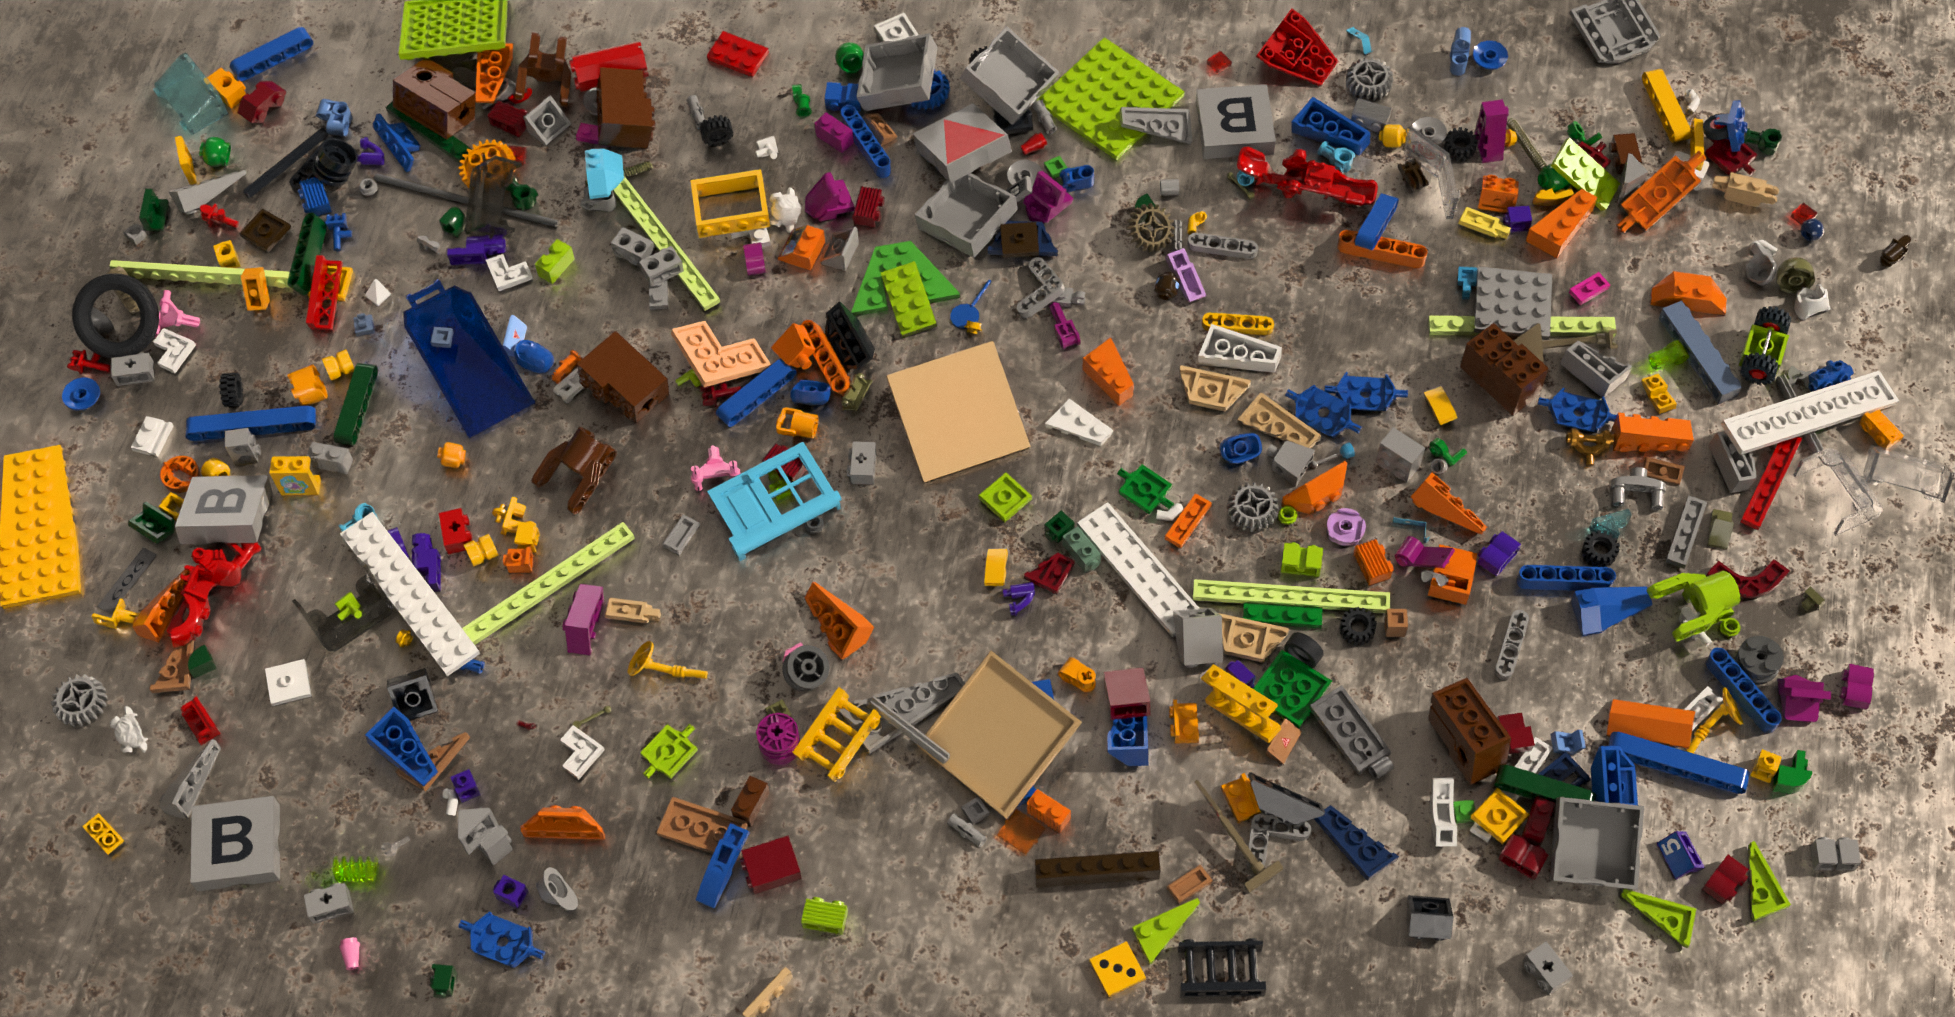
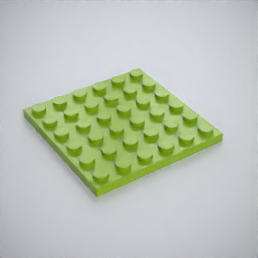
M508 0L405 1L399 45L400 60L505 48Z
M1104 37L1037 100L1043 101L1047 111L1053 117L1117 161L1145 134L1141 131L1121 127L1120 108L1171 109L1184 97L1185 91Z

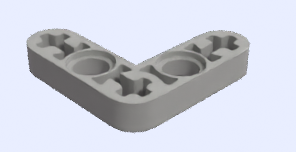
M1040 257L1033 258L1029 262V268L1042 286L1018 303L1017 310L1023 318L1031 317L1065 291L1061 279ZM1051 274L1049 279H1042L1045 275ZM1054 283L1058 288L1055 289L1052 287V284ZM1045 295L1043 300L1037 301L1039 296Z
M1257 814L1253 817L1248 848L1254 856L1255 853H1259L1258 862L1261 861L1265 866L1269 836L1304 841L1310 836V824L1307 821L1296 825L1290 822L1284 823L1287 826V830L1280 832L1276 829L1275 825L1284 822L1280 821L1277 816ZM1259 820H1262L1263 824H1265L1263 828H1260L1257 824ZM1270 821L1273 822L1272 830H1269ZM1291 825H1293V831L1289 833ZM1300 827H1304L1303 834H1299ZM1256 838L1263 840V847H1255L1253 840ZM1246 860V866H1247V868H1248L1251 872H1253V871L1250 869V868H1251V865H1250L1249 862Z

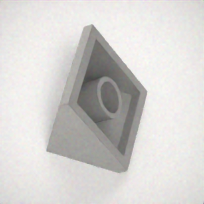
M551 95L524 116L528 133L544 145H547L572 124Z
M1628 154L1621 174L1617 204H1622L1644 184L1648 171L1632 154Z
M854 226L833 233L819 262L823 265L846 271L859 243L857 228Z
M489 808L459 810L458 839L465 852L470 855L499 826Z

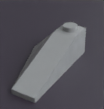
M246 170L228 173L217 177L215 180H204L199 185H187L169 191V194L180 212H186L187 215L197 212V208H200L201 205L208 203L244 176Z
M212 739L167 788L166 793L161 796L159 807L165 814L188 819L192 806H194L220 752L221 747L216 740Z

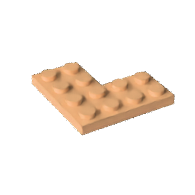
M706 321L672 329V337L703 387L763 372L771 366L755 339L721 347Z

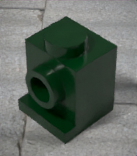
M1060 510L1044 524L1045 537L1051 542L1054 540L1059 543L1063 535L1074 529L1075 522Z
M432 964V969L435 972V975H432L430 979V987L434 991L433 996L436 998L453 996L457 976L456 969L453 965Z

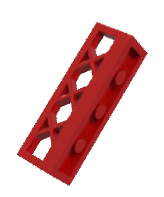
M316 255L306 324L311 330L333 331L343 263L342 261L326 260L324 255ZM328 266H337L336 272L330 276L327 273ZM332 281L334 288L327 293L325 285ZM329 298L332 301L331 306L324 310L322 303ZM327 315L329 317L328 325H319L320 319Z

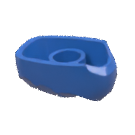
M520 340L514 347L513 351L517 364L527 370L536 373H546L554 363L553 354L536 342Z
M800 380L791 389L790 398L794 404L822 405L829 401L831 386L825 382Z
M1255 433L1238 434L1224 439L1219 445V452L1226 461L1241 463L1259 456L1262 452L1260 437Z

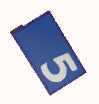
M1675 831L1657 842L1676 880L1689 872H1699L1705 868L1686 831Z

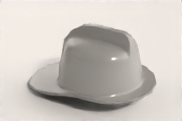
M546 868L543 872V878L536 883L540 897L546 903L559 904L562 908L570 911L575 910L578 906V900L573 890L556 869Z

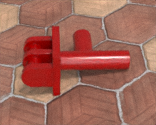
M214 203L213 207L206 204L200 206L201 218L208 223V227H211L215 220L235 228L238 227L239 221L226 217L225 210H218L217 204Z
M73 350V356L69 359L71 362L67 365L68 369L78 371L79 374L83 373L85 367L109 372L111 365L98 362L100 355L94 352L91 360H88L86 350Z

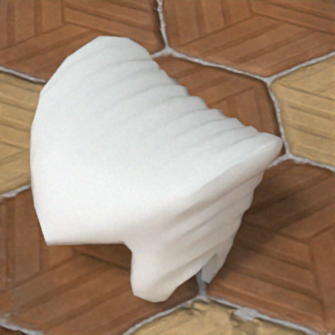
M1817 284L1815 290L1803 287L1797 292L1794 309L1799 319L1805 320L1815 313L1831 309L1827 289H1824L1821 284Z

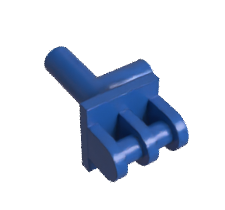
M342 213V215L334 214V216L327 214V221L325 222L329 230H333V250L340 251L341 238L352 237L351 230L340 231L348 229L346 213Z

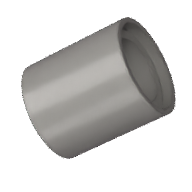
M1179 179L1160 180L1161 196L1179 195Z

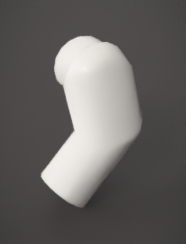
M1176 503L1168 511L1157 510L1156 519L1173 522L1184 510L1183 506Z

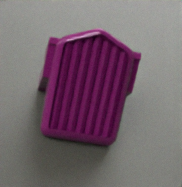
M1044 171L1037 172L1032 193L1024 198L1023 204L1026 205L1025 209L1030 221L1042 222L1044 224L1071 205L1073 197Z
M831 172L825 173L805 197V212L813 218H818L819 222L836 219L837 214L852 212L855 208L844 180L835 181Z
M1791 675L1782 679L1777 678L1783 717L1787 720L1816 722L1819 716V703H1823V699H1831V691H1823L1824 682L1809 681L1798 675Z

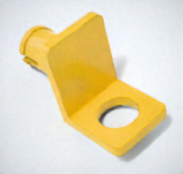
M120 598L112 618L93 613L92 619L95 624L116 629L120 621L133 624L134 619L140 613L124 610L126 605L124 600Z

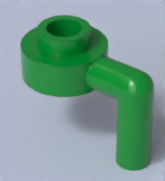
M1573 121L1568 125L1567 133L1572 139L1575 138L1579 142L1583 141L1587 145L1592 146L1602 139V135L1598 132L1586 140L1584 130L1578 122Z
M1435 438L1429 443V450L1432 455L1443 458L1450 466L1456 464L1467 454V451L1461 448L1456 454L1451 456L1448 453L1449 449L1446 443L1440 438Z

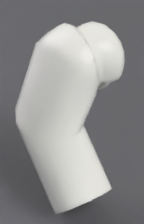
M1687 89L1685 91V99L1689 105L1685 111L1687 114L1693 115L1700 103V99L1693 89Z
M1764 240L1754 241L1749 246L1751 251L1752 245L1758 243L1769 250L1772 256L1778 250Z
M445 788L443 790V798L448 799L446 814L456 816L458 805L457 792L454 788Z

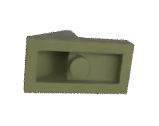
M1716 509L1712 510L1707 546L1727 550L1734 522H1732L1733 513Z

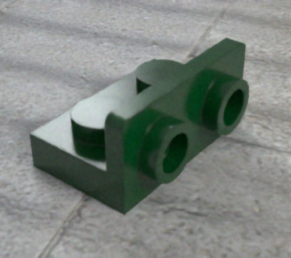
M145 189L139 219L145 231H162L169 201L168 199H159L153 189Z

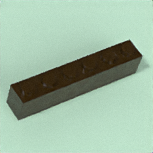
M1159 851L1035 859L1036 888L1160 879L1161 872Z

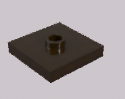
M262 208L239 234L243 239L269 253L289 231L291 225Z
M1036 222L1000 224L1003 258L1039 255Z

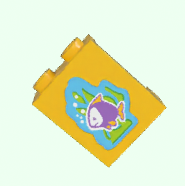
M273 456L271 458L269 474L281 495H319L321 477L320 475L312 474L309 456Z

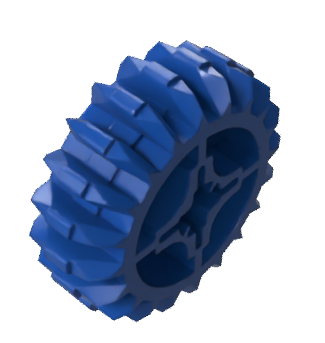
M934 68L930 99L909 104L913 108L917 106L918 110L924 108L925 111L928 108L934 110L935 106L940 108L941 104H945L950 92V85L946 75L942 74L941 70L936 72Z

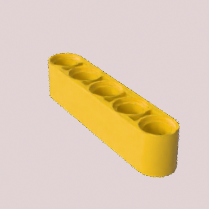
M1657 69L1643 72V85L1669 140L1674 143L1690 139L1691 128L1663 70Z

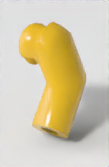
M1204 211L1197 212L1189 217L1187 229L1189 235L1196 233L1197 226L1206 220L1207 215Z

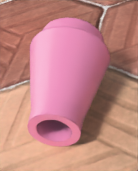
M357 938L341 940L339 949L345 962L346 970L359 968L360 943L357 941Z

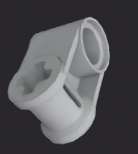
M588 187L584 188L585 195L580 202L582 208L611 212L616 208L617 203L613 191H611L608 197L590 199Z

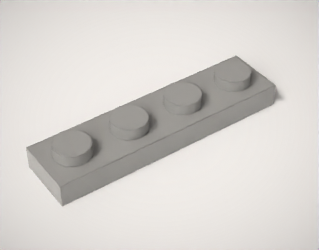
M1688 496L1666 563L1685 568L1707 504L1706 501Z

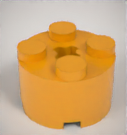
M314 365L306 366L287 374L290 383L294 386L291 389L295 399H299L301 406H310L327 399L328 394L325 384L320 380V373Z

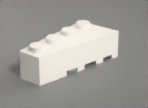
M1211 324L1198 355V365L1275 373L1281 359L1282 347Z

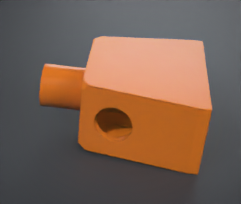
M793 323L771 346V349L789 366L801 367L805 370L812 365L809 357L814 353L815 348L804 326Z

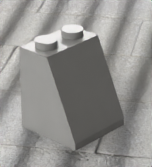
M1212 608L1173 611L1179 661L1188 668L1197 667L1198 664L1212 666L1213 664L1217 665L1218 662H1223L1222 615Z

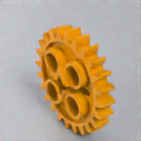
M486 139L485 144L479 141V146L473 144L472 150L467 149L468 155H462L465 160L459 161L462 165L458 167L461 171L459 173L462 178L461 180L469 189L472 188L474 192L478 190L481 194L483 190L488 194L490 189L496 192L497 186L502 189V183L508 177H511L510 173L515 172L513 167L516 166L514 161L516 158L507 144L503 145L501 141L497 143L495 139L491 143Z

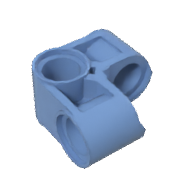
M1460 27L1455 31L1451 46L1450 72L1456 76L1465 73L1468 62L1471 31L1466 27Z
M322 99L316 113V117L327 121L326 131L328 134L347 136L353 117L347 103Z

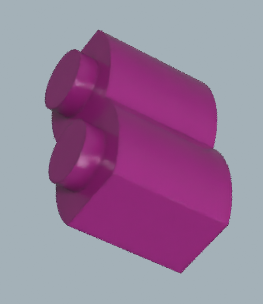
M1849 664L1846 669H1843L1841 680L1844 681V686H1841L1839 698H1842V705L1868 709L1872 698L1874 668Z

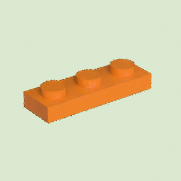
M1195 493L1165 535V540L1181 549L1210 509L1212 502Z

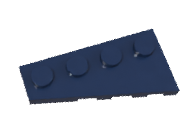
M1331 805L1324 809L1325 813L1323 816L1314 818L1317 824L1367 881L1399 858L1394 852L1390 853L1384 848L1385 845L1381 842H1376L1367 835L1368 833L1362 828L1358 829L1354 826L1350 819Z

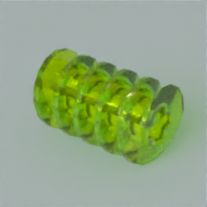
M335 856L333 859V875L337 882H342L343 880L345 882H350L351 880L353 882H358L359 880L361 882H366L367 880L374 882L378 876L379 862L376 856L374 862L371 861L370 856L366 857L365 862H363L362 856L358 857L357 862H355L354 856L350 857L349 862H347L346 856L342 857L341 862H339L338 856Z

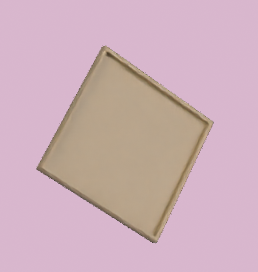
M993 341L886 376L923 483L1031 447Z
M990 651L925 734L950 754L949 760L943 764L918 744L917 746L1007 819L1082 722L994 652Z

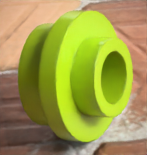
M1284 506L1278 512V519L1283 524H1293L1297 520V512L1291 506Z
M1726 618L1720 624V631L1727 637H1735L1740 632V624L1734 618Z

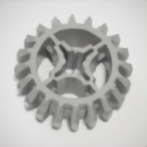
M1365 57L1363 61L1358 59L1356 63L1353 62L1346 74V85L1349 87V92H1353L1354 96L1358 95L1359 99L1366 98V101L1370 98L1375 101L1376 97L1381 100L1383 96L1390 92L1394 81L1390 66H1386L1385 62L1380 63L1379 59L1377 61L1373 60V57L1370 60H1367Z
M1246 482L1245 487L1239 485L1238 489H1234L1232 495L1228 498V516H1231V522L1236 521L1237 527L1242 525L1243 531L1246 528H1250L1252 532L1256 528L1260 532L1262 527L1267 529L1269 524L1272 525L1274 519L1278 516V498H1275L1274 492L1270 493L1269 487L1264 489L1263 484L1256 486L1254 482L1250 486ZM1247 498V501L1242 502V504L1238 505V503L1241 500ZM1268 509V511L1265 514L1259 516V513L1264 512V510Z
M76 674L75 679L68 677V682L66 683L61 681L62 687H56L58 693L52 694L54 700L51 701V705L53 706L54 714L64 724H70L73 727L77 723L82 727L84 722L91 724L92 718L98 720L97 714H103L101 708L107 707L105 702L107 700L106 689L100 681L85 674L82 677Z

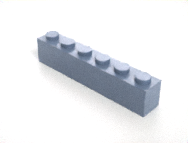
M1682 301L1662 308L1659 320L1716 403L1719 405L1737 397L1742 388L1740 381L1732 374L1729 365L1723 361L1720 352L1714 348L1709 336L1705 335L1700 323L1692 316L1690 309Z

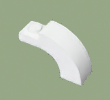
M1452 777L1432 778L1430 813L1432 834L1436 846H1457V825L1453 808L1454 779Z

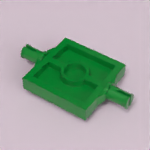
M1143 464L1131 474L1123 468H1120L1117 475L1126 480L1119 490V495L1146 513L1150 514L1160 504L1168 509L1174 505V502L1166 498L1167 493L1172 489V484Z

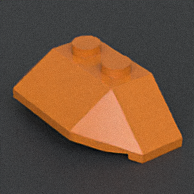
M1673 271L1651 290L1650 305L1667 307L1682 301L1690 311L1723 316L1726 314L1727 298L1711 276Z
M1343 461L1283 496L1281 507L1291 506L1298 512L1311 514L1314 511L1322 510L1331 501L1336 502L1342 494L1347 462Z
M556 805L550 806V808L543 807L526 821L520 829L523 837L605 839L602 827L584 808L579 806H571L570 808H562Z

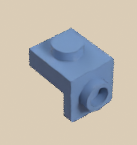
M1578 729L1573 733L1555 731L1550 734L1554 753L1563 754L1567 752L1569 755H1575L1585 749L1582 730Z

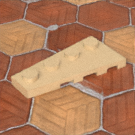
M1260 393L1237 419L1238 423L1284 442L1290 441L1308 448H1312L1321 438L1318 432L1263 393Z

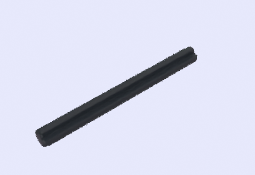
M323 127L316 131L243 190L244 195L247 198L254 196L329 135Z

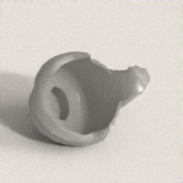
M1754 243L1751 247L1753 257L1746 264V275L1750 281L1758 285H1766L1774 279L1777 264L1769 250L1758 243Z

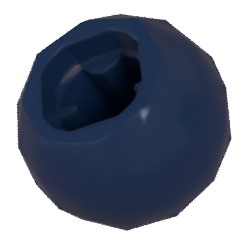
M1815 218L1804 221L1800 228L1801 235L1810 242L1817 241L1824 233L1823 223Z

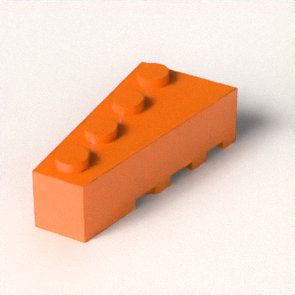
M1583 189L1579 190L1533 225L1528 231L1526 242L1558 258L1594 210L1598 197Z
M1618 412L1611 429V434H1614L1613 451L1690 450L1694 441L1691 420L1667 418L1663 421L1656 416L1645 419L1641 418V415L1638 414L1627 417L1625 413Z

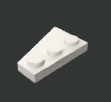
M1068 399L1045 423L1046 428L1061 430V433L1078 436L1081 440L1099 446L1113 434V430L1071 399Z

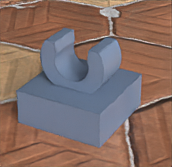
M357 314V317L353 318L357 337L375 333L372 314Z
M434 327L431 345L450 348L454 333L453 328Z

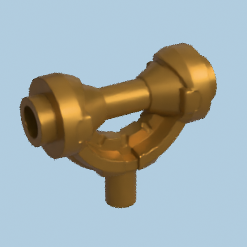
M1571 428L1570 432L1566 433V443H1569V446L1574 447L1581 455L1586 456L1587 466H1593L1594 456H1597L1605 449H1609L1610 445H1613L1614 434H1611L1610 430H1602L1596 435H1585L1578 429ZM1594 442L1597 445L1589 447L1584 445L1583 443Z

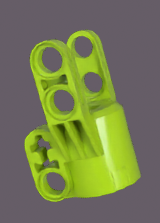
M1724 570L1707 577L1705 574L1681 573L1657 582L1646 590L1650 598L1659 599L1684 589L1682 596L1686 603H1691L1696 612H1700V617L1681 624L1672 632L1675 641H1681L1707 631L1712 625L1730 618L1734 614L1732 608L1740 604L1738 585L1732 575Z

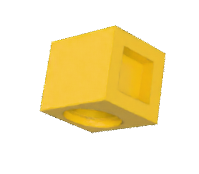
M231 240L213 246L220 267H241Z

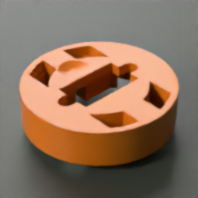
M176 456L163 463L164 465L160 472L163 484L169 491L174 493L187 492L191 481L188 482L186 480L185 482L174 477L173 470H181L190 476L189 479L201 477V471L196 461L188 456Z

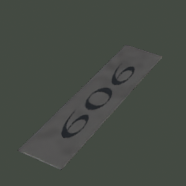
M143 547L97 607L111 614L116 608L119 599L124 598L157 554Z

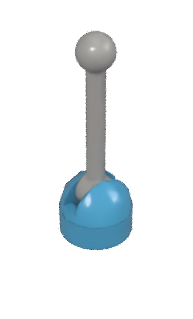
M1348 442L1342 445L1339 453L1317 462L1312 461L1310 466L1311 468H1316L1319 464L1339 456L1345 459L1355 456L1354 448Z

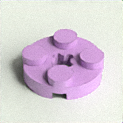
M1341 508L1334 514H1331L1326 525L1329 540L1343 546L1357 545L1363 538L1366 529L1364 519L1362 520L1357 511L1349 508ZM1348 524V527L1351 529L1344 530L1341 526Z

